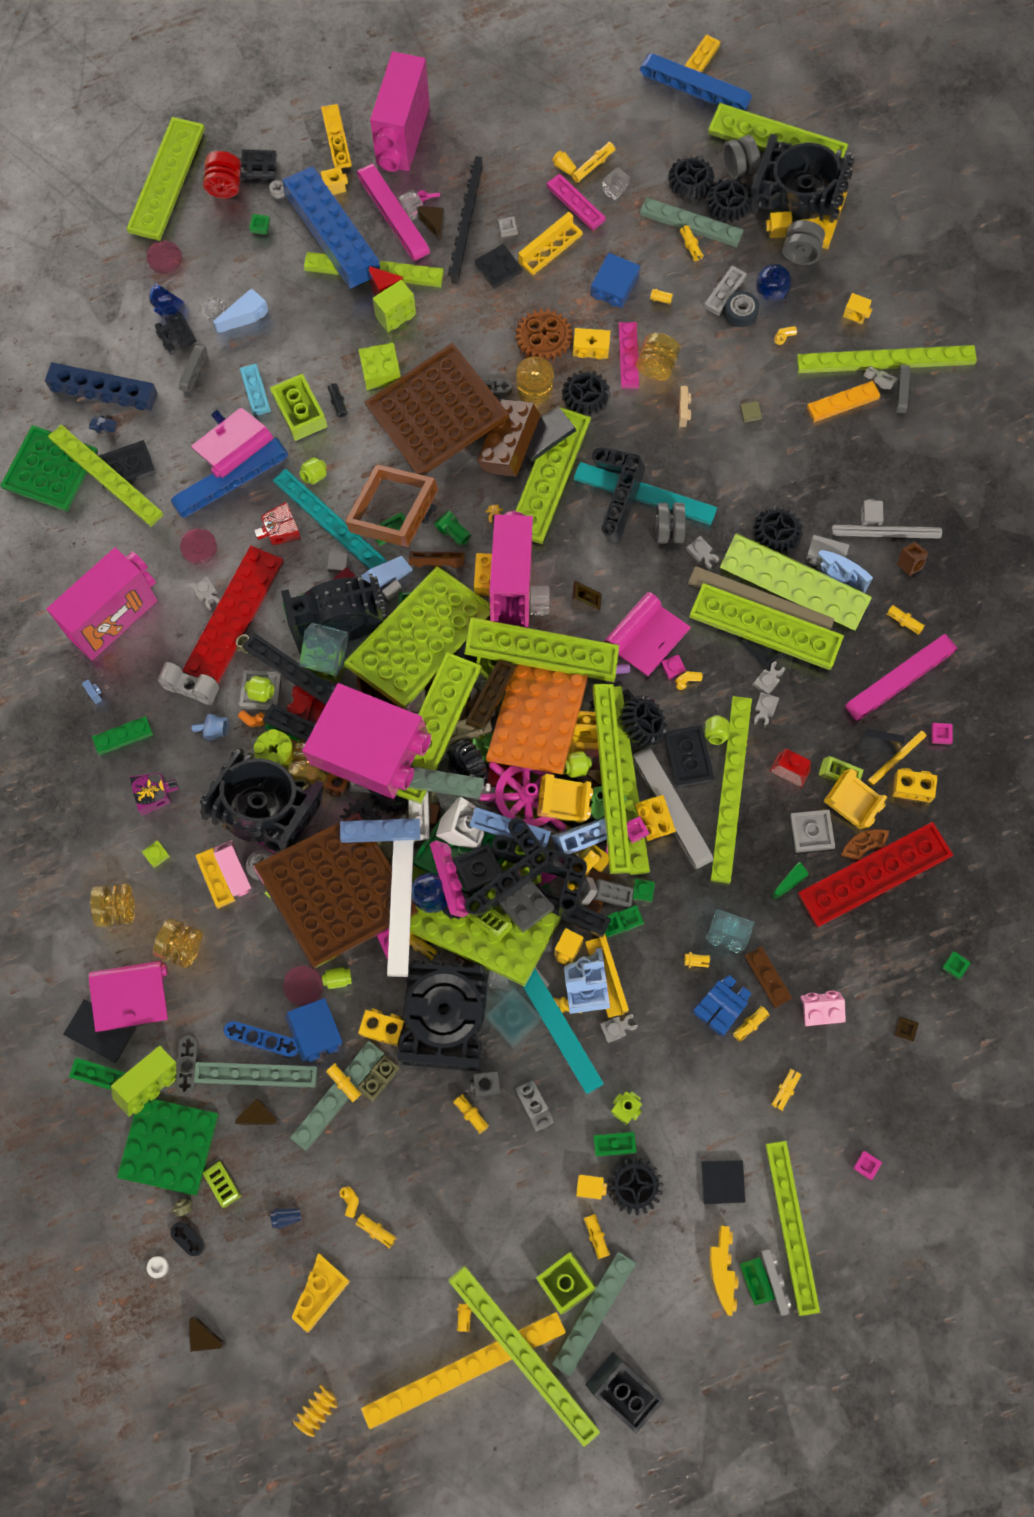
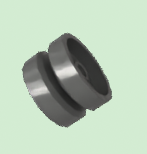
M751 135L742 136L738 141L733 139L724 143V161L732 179L734 177V180L744 178L746 174L750 176L757 173L760 166V155L757 144Z
M806 220L791 223L787 229L782 250L783 255L789 261L796 264L809 265L817 262L820 259L824 242V229L820 225Z
M657 503L655 515L657 544L668 543L670 532L673 543H684V503H674L671 514L668 503Z

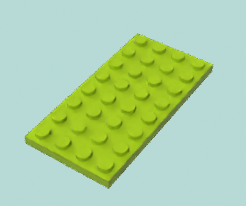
M437 566L346 659L344 667L405 710L436 676L446 652L455 655L467 640L470 618L482 620L490 618V603Z
M413 866L411 900L418 909V914L410 918V933L473 963L485 966L486 969L525 987L555 932L561 917L549 913L522 933L502 908L497 905L493 910L512 923V929L498 942L469 918L471 914H468L467 917H461L459 920L456 918L450 919L447 915H444L440 904L444 895L441 880ZM496 891L488 893L489 900L496 897ZM479 902L472 905V911L480 905ZM488 915L483 921L486 922L491 916ZM494 919L489 925L492 926L496 920ZM499 924L495 930H498L502 925Z

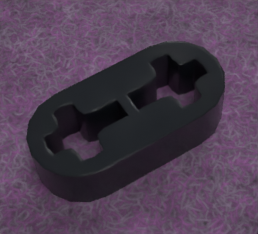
M179 1222L172 1226L170 1231L172 1239L188 1255L200 1256L204 1252V1240L188 1224ZM177 1228H185L183 1232L187 1236L186 1239L183 1236H176L178 1234ZM188 1241L199 1242L198 1248L200 1250L191 1251L192 1245Z

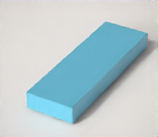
M257 363L240 368L253 416L271 412Z

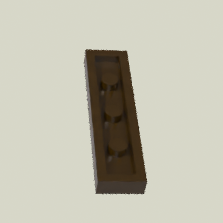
M502 659L497 661L466 720V725L484 732L517 669L516 665Z

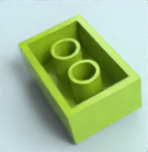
M303 373L270 387L272 397L294 441L327 427L325 416Z
M159 1045L111 1085L113 1101L128 1117L133 1113H139L147 1101L154 1100L160 1094V1090L165 1086L169 1087L175 1082L177 1075L176 1062Z

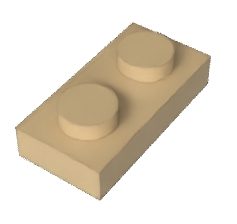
M688 386L680 387L679 427H686L687 420H691V409H688V404H691V393H688Z

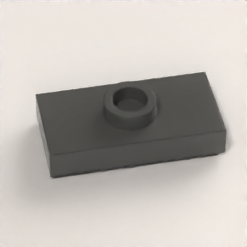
M600 879L596 880L598 892L593 898L594 900L625 908L632 906L634 888Z

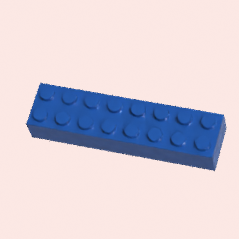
M309 167L282 179L285 196L347 286L351 289L370 280L369 267L380 269L379 260L314 167Z

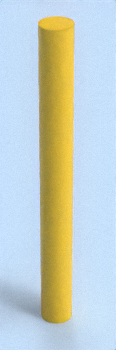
M920 731L867 780L868 783L873 786L926 737L925 732Z

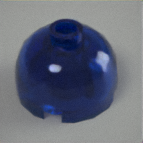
M774 263L761 269L757 276L756 289L765 299L772 301L781 300L790 291L791 275L784 266Z
M154 282L149 291L148 299L154 307L153 311L161 316L163 313L173 315L179 312L185 303L156 282Z
M428 872L421 874L412 883L411 900L417 908L425 913L440 912L447 905L442 881L439 874Z

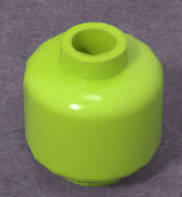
M313 457L301 465L300 477L305 483L316 484L326 477L327 466L323 460Z
M253 676L246 682L244 690L247 692L250 700L264 703L273 697L275 687L270 679Z
M715 715L706 720L704 734L711 744L720 745L728 740L730 724L727 719L720 715Z
M582 751L569 753L563 773L567 774L570 778L587 775L589 768L592 766L590 757H587Z

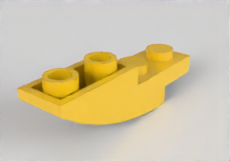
M338 104L323 106L321 110L334 167H341V169L352 167Z
M719 1226L718 1247H709L710 1273L716 1296L726 1315L732 1316L733 1311L737 1309V1298H734V1289H738V1276H735V1271H727V1266H731L732 1256L731 1253H728L729 1244L732 1245L733 1232L730 1231L728 1226Z

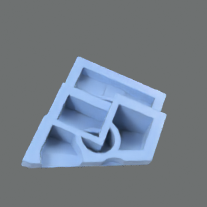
M825 550L818 552V556L823 560L820 566L824 574L866 592L873 578L868 572L843 556Z
M601 947L597 948L596 952L588 957L583 956L578 961L564 967L570 1014L610 1008Z

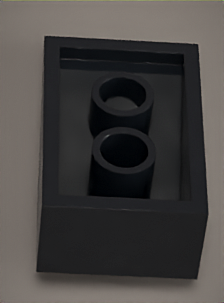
M615 1352L611 1353L585 1384L597 1400L636 1434L665 1401Z

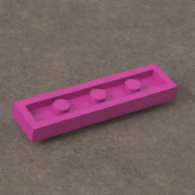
M560 173L547 183V188L592 231L605 222L606 217Z
M619 322L621 389L639 388L637 322Z
M435 840L430 844L450 914L465 917L469 913L465 909L466 900L456 873V866L452 860L451 849L448 844Z

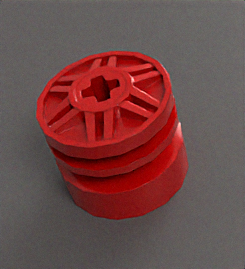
M225 151L209 153L205 158L204 190L217 198L236 196L239 192L240 160L235 155Z

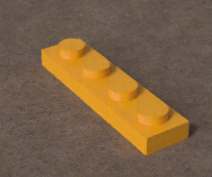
M871 381L809 403L806 408L813 422L878 400L880 394L874 382Z

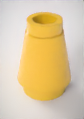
M560 150L554 155L552 162L557 168L570 176L577 170V167L566 152Z

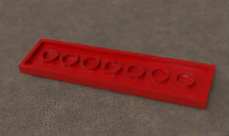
M250 545L182 669L183 673L199 678L200 674H204L213 678L219 684L237 651L236 640L239 636L246 634L284 563L282 558Z
M931 822L798 892L797 895L816 928H819L951 858L953 853L935 824Z

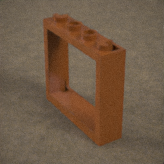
M376 464L373 471L370 472L366 484L362 487L358 499L355 500L350 514L346 517L345 522L349 531L354 534L409 547L438 491L435 478ZM382 479L422 488L400 531L360 521Z

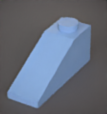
M251 288L213 321L216 332L221 333L256 322L269 311L267 303Z
M400 556L368 570L361 577L370 583L369 574L373 573V577L377 576L382 593V590L393 581H399L412 572L413 569Z
M605 818L552 835L556 851L569 855L607 840Z

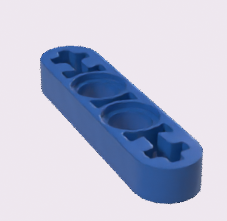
M236 1021L228 1022L224 1027V1034L230 1040L286 1057H295L299 1053L293 1038ZM235 1025L237 1030L244 1031L243 1039L241 1040L242 1035L237 1033L231 1036L229 1029L234 1028ZM250 1031L258 1033V1038L254 1042H249L247 1039ZM269 1037H276V1046L269 1048L266 1045L267 1039ZM281 1039H284L282 1043L285 1045H290L292 1042L293 1046L296 1047L295 1051L291 1050L288 1053V1050L284 1047H281V1051H278L281 1046Z

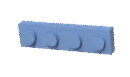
M475 807L470 827L498 836L505 835L514 838L508 829L511 818ZM523 824L516 825L514 832H520L523 829ZM527 824L542 846L546 848L551 831ZM534 840L527 841L528 843L534 844Z
M420 819L340 821L341 843L420 840Z

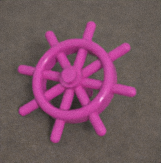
M489 763V767L500 778L496 784L495 792L481 794V799H478V801H495L499 814L511 819L515 818V815L524 806L525 819L523 820L526 824L541 827L550 821L560 831L566 830V825L560 819L542 816L533 819L532 806L538 809V790L540 789L541 777L545 774L553 775V773L511 766L505 771L497 763ZM522 773L523 786L512 776ZM530 773L540 776L535 783H531ZM506 782L517 792L503 793ZM518 800L515 803V805L510 810H508L504 801Z

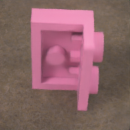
M828 991L825 994L808 993L805 996H801L805 1026L845 1022V1000L840 992Z

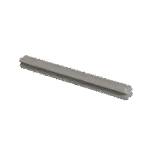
M833 525L832 535L941 538L942 528Z

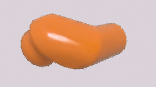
M242 710L238 714V718L249 727H258L265 724L263 721L264 713L251 716L245 710Z

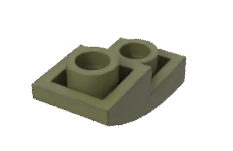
M384 1055L371 1070V1073L357 1087L358 1091L373 1103L400 1068Z

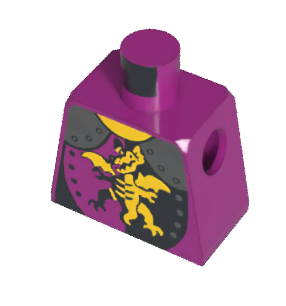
M161 773L130 777L137 809L142 816L171 802L169 792L179 790L176 779L165 781Z

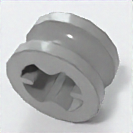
M279 180L273 181L269 186L272 197L276 199L284 197L283 182Z

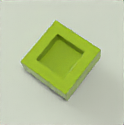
M158 840L142 851L153 868H156L170 857Z

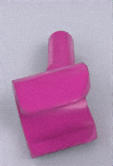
M420 190L415 198L419 197L420 199L417 203L422 205L426 199L440 197V193L429 194Z

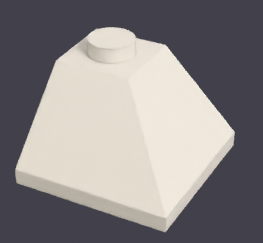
M458 797L441 817L436 836L452 845L472 849L481 847L485 831L469 826L477 806L462 797Z

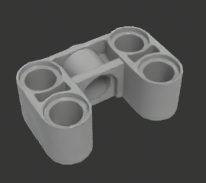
M165 662L157 679L164 689L193 698L207 705L213 704L219 690V686L213 678L204 674H200L199 678L183 673L180 667L170 662ZM190 684H195L192 689H187Z

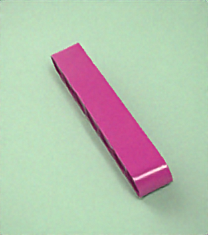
M372 163L358 170L357 175L360 182L411 259L417 261L430 254L425 240L374 164Z
M947 634L942 635L854 697L844 707L856 722L861 720L952 655L958 647Z

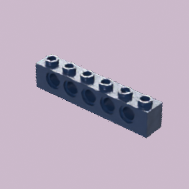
M51 362L45 378L49 390L55 393L63 392L70 396L78 395L89 400L97 399L104 403H116L123 407H135L141 411H151L157 395L154 383Z

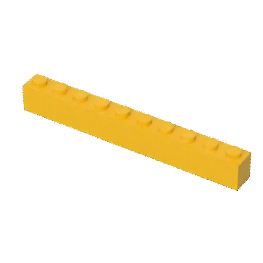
M557 1312L518 1330L533 1349L566 1333ZM495 1341L363 1406L361 1410L369 1430L512 1360V1358L498 1341Z

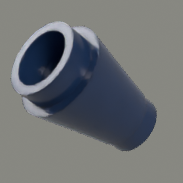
M275 1209V1211L270 1212L272 1229L278 1228L279 1230L301 1221L300 1209Z

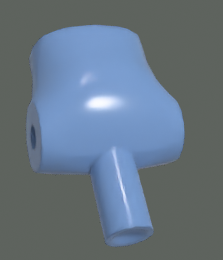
M207 714L204 724H192V731H203V738L206 740L226 737L228 734L229 721L227 717Z

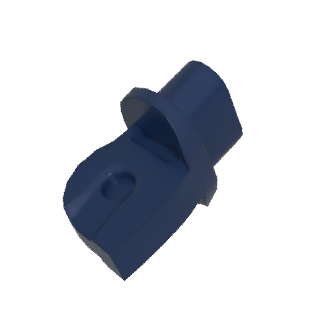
M104 416L99 418L92 417L89 429L96 430L99 434L102 430L113 433L117 428V423L114 420L105 419Z

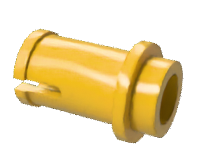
M658 288L652 289L650 299L653 302L660 301L671 304L673 293L660 291Z
M689 952V954L685 953L684 965L688 966V968H691V966L709 968V955L692 954V952Z
M458 1304V1308H456V1311H458L456 1331L470 1332V1315L472 1310L467 1304Z

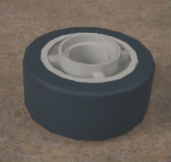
M735 292L726 301L725 317L730 324L736 327L749 326L754 323L758 316L759 302L749 292Z

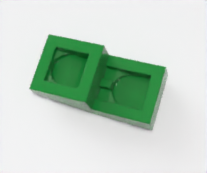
M638 905L607 915L606 917L611 918V922L605 935L606 937H611L644 925L645 922Z

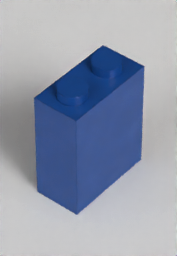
M608 253L591 285L590 296L597 300L605 301L614 307L623 308L639 277L640 265Z
M325 998L287 1012L285 1018L302 1061L309 1060V1062L319 1059L321 1054L327 1052L330 1055L339 1051V1047L343 1042Z

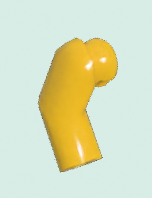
M796 326L779 329L774 337L775 343L782 345L788 336L797 335Z
M690 671L683 673L675 680L676 688L679 690L685 689L687 687L686 683L689 681L701 682L703 678L702 673Z
M343 1187L339 1194L347 1204L344 1216L354 1218L359 1198L352 1188Z

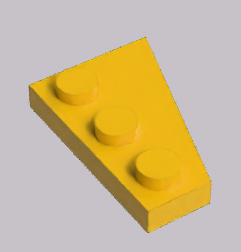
M320 1253L316 1257L314 1268L309 1274V1280L292 1315V1319L308 1333L350 1283V1280Z

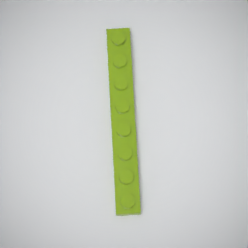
M307 252L304 263L305 271L340 275L326 254ZM379 261L380 270L402 276L404 283L434 287L442 286L444 268Z
M60 425L48 436L55 445L148 526L152 527L164 515L160 509L63 425Z
M787 1141L765 1144L798 1316L820 1313Z

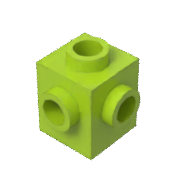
M625 1092L623 1095L619 1093L613 1101L615 1107L610 1113L627 1126L631 1119L636 1121L642 1110L640 1107L642 1103L639 1102L641 1098L633 1092H630V1094ZM629 1104L631 1109H625L624 1105Z

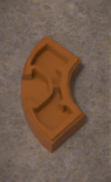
M870 829L859 833L846 844L840 856L854 861L861 860L868 851L880 850L885 847L889 831Z

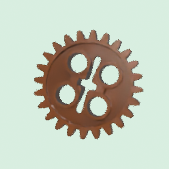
M540 308V312L537 313L534 309L533 315L527 313V318L522 317L521 322H518V328H516L517 347H521V353L526 352V357L532 355V361L536 357L539 358L540 363L542 358L545 359L546 363H548L549 358L555 361L556 355L562 358V352L566 354L567 348L571 347L573 338L571 323H567L568 318L562 319V313L556 315V310L550 313L549 308H547L546 312H543V309Z

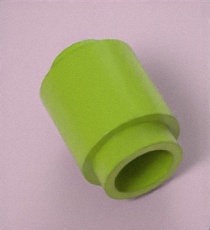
M350 968L325 970L326 974H322L323 985L327 986L328 990L347 987V984H352Z

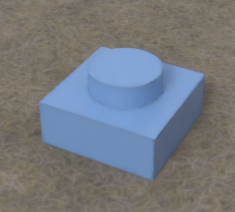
M89 680L82 683L95 704L102 701L99 696L102 692L96 683L92 685Z

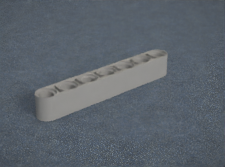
M646 747L633 754V763L653 798L664 795L676 830L673 833L694 869L697 870L714 861L709 848L651 748Z

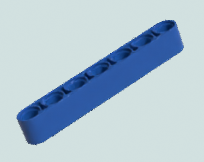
M653 53L647 54L640 66V72L644 76L718 106L722 103L745 111L752 99L751 94L744 89Z
M274 438L223 479L220 477L216 478L212 473L173 496L171 503L181 517L189 516L282 462L288 456V452L279 439Z

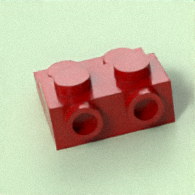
M293 686L291 696L294 699L292 704H288L287 711L316 724L325 705L299 687Z

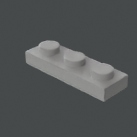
M731 266L705 302L704 308L719 316L726 306L727 299L739 289L747 274Z
M770 1249L759 1251L764 1270L775 1296L774 1302L778 1315L790 1314L788 1309L791 1308L790 1300L787 1295H784L782 1290L784 1281L781 1274H777L775 1268L778 1265L774 1252H770Z

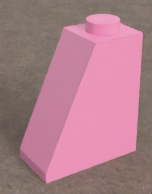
M233 840L215 847L214 856L232 895L240 897L249 893L248 889H251V883Z

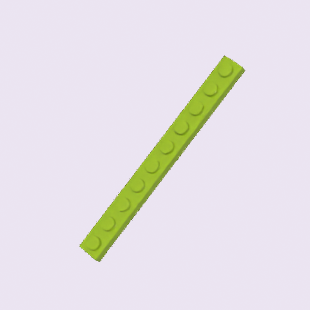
M974 345L797 354L798 373L866 370L869 366L875 369H896L900 365H908L910 368L975 365L977 361Z
M594 684L593 695L610 874L630 873L631 863L613 684Z
M622 686L614 687L623 791L627 798V801H625L626 822H629L639 817L635 804L639 803L630 738H627L628 734L623 732L624 727L620 725L622 723V720L619 718L622 714L620 710L623 708L624 699ZM645 837L633 844L628 838L631 863L630 875L649 873L650 868Z
M737 696L732 698L729 721L730 731L726 746L713 855L714 861L712 863L710 880L727 884L731 882L752 703L751 698Z
M463 1266L449 1278V1283L583 1447L601 1433L468 1268Z

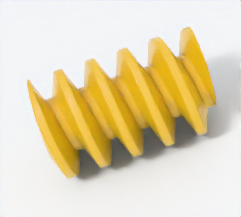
M321 1384L319 1387L322 1393L314 1392L316 1400L308 1399L311 1407L303 1406L302 1409L305 1414L297 1413L300 1421H293L303 1433L310 1437L316 1435L314 1429L319 1430L321 1428L319 1421L324 1423L327 1421L325 1414L331 1415L333 1413L331 1407H338L336 1396Z

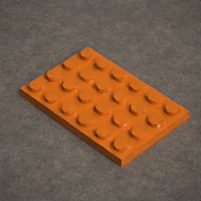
M514 664L517 669L507 686L486 759L489 762L563 775L588 683V676Z

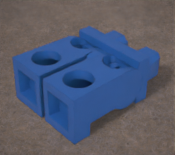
M727 975L722 981L719 980L692 1012L707 1024L715 1012L720 1009L708 1026L721 1037L725 1035L746 1007L751 992L744 987L737 994L734 993L731 988L737 981L730 975Z

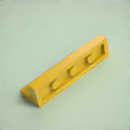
M570 212L566 213L518 253V263L532 276L583 235V232L573 224V215ZM570 228L576 233L573 236H565V233ZM556 240L563 241L561 246H553V242ZM551 251L548 257H540L541 252ZM530 261H538V265L533 269L528 263Z
M605 934L603 938L598 937L586 941L585 945L589 956L595 953L597 948L602 947L610 1008L605 1009L608 1019L627 1014L629 1009Z

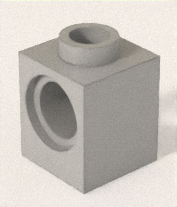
M876 499L864 500L861 507V525L881 526L884 521L883 501H877Z

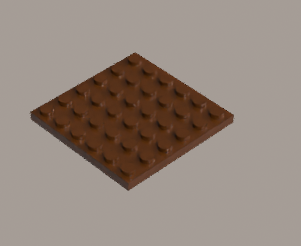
M453 342L364 401L366 407L414 472L419 475L427 474L510 418L509 413Z
M357 813L343 821L363 820L360 817L359 813ZM340 822L253 866L313 970L383 933L390 927L392 867L376 842L341 843ZM412 900L410 918L418 914V909Z

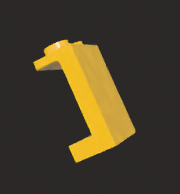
M852 768L845 770L824 799V802L858 829L869 828L875 821L874 816L885 807L887 796L879 795L856 777L857 772Z
M545 774L541 777L537 816L578 823L586 821L591 814V807H589V800L593 795L591 782L581 783L554 778V775Z

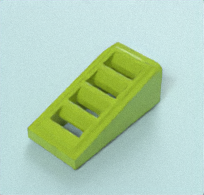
M828 756L823 759L819 776L837 782L845 769L852 768L857 772L856 777L861 780L863 769Z
M480 905L473 912L477 911ZM493 909L480 918L472 915L469 916L472 921L498 942L512 929V923ZM488 915H490L491 917L486 922H484L483 920ZM495 919L496 922L490 926L489 924ZM499 924L502 925L498 930H495Z
M221 1161L203 1172L222 1208H226L242 1197ZM220 1169L221 1173L214 1178L210 1177L212 1173ZM224 1176L225 1180L215 1185L214 1182ZM228 1183L229 1186L221 1192L218 1190ZM232 1190L233 1193L224 1199L223 1195Z

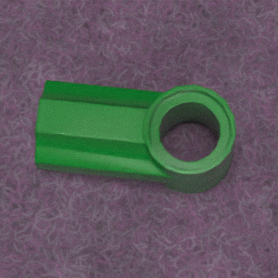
M449 510L434 522L435 527L442 534H447L460 547L464 546L471 538V533L458 522L456 516Z

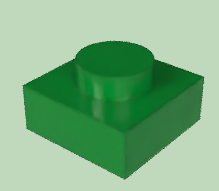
M252 214L249 227L250 233L267 235L270 216Z
M635 879L632 900L652 903L655 882Z
M953 951L942 969L959 980L971 962Z

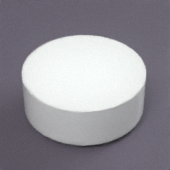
M162 1256L151 1258L147 1264V1272L153 1278H161L169 1270V1263Z

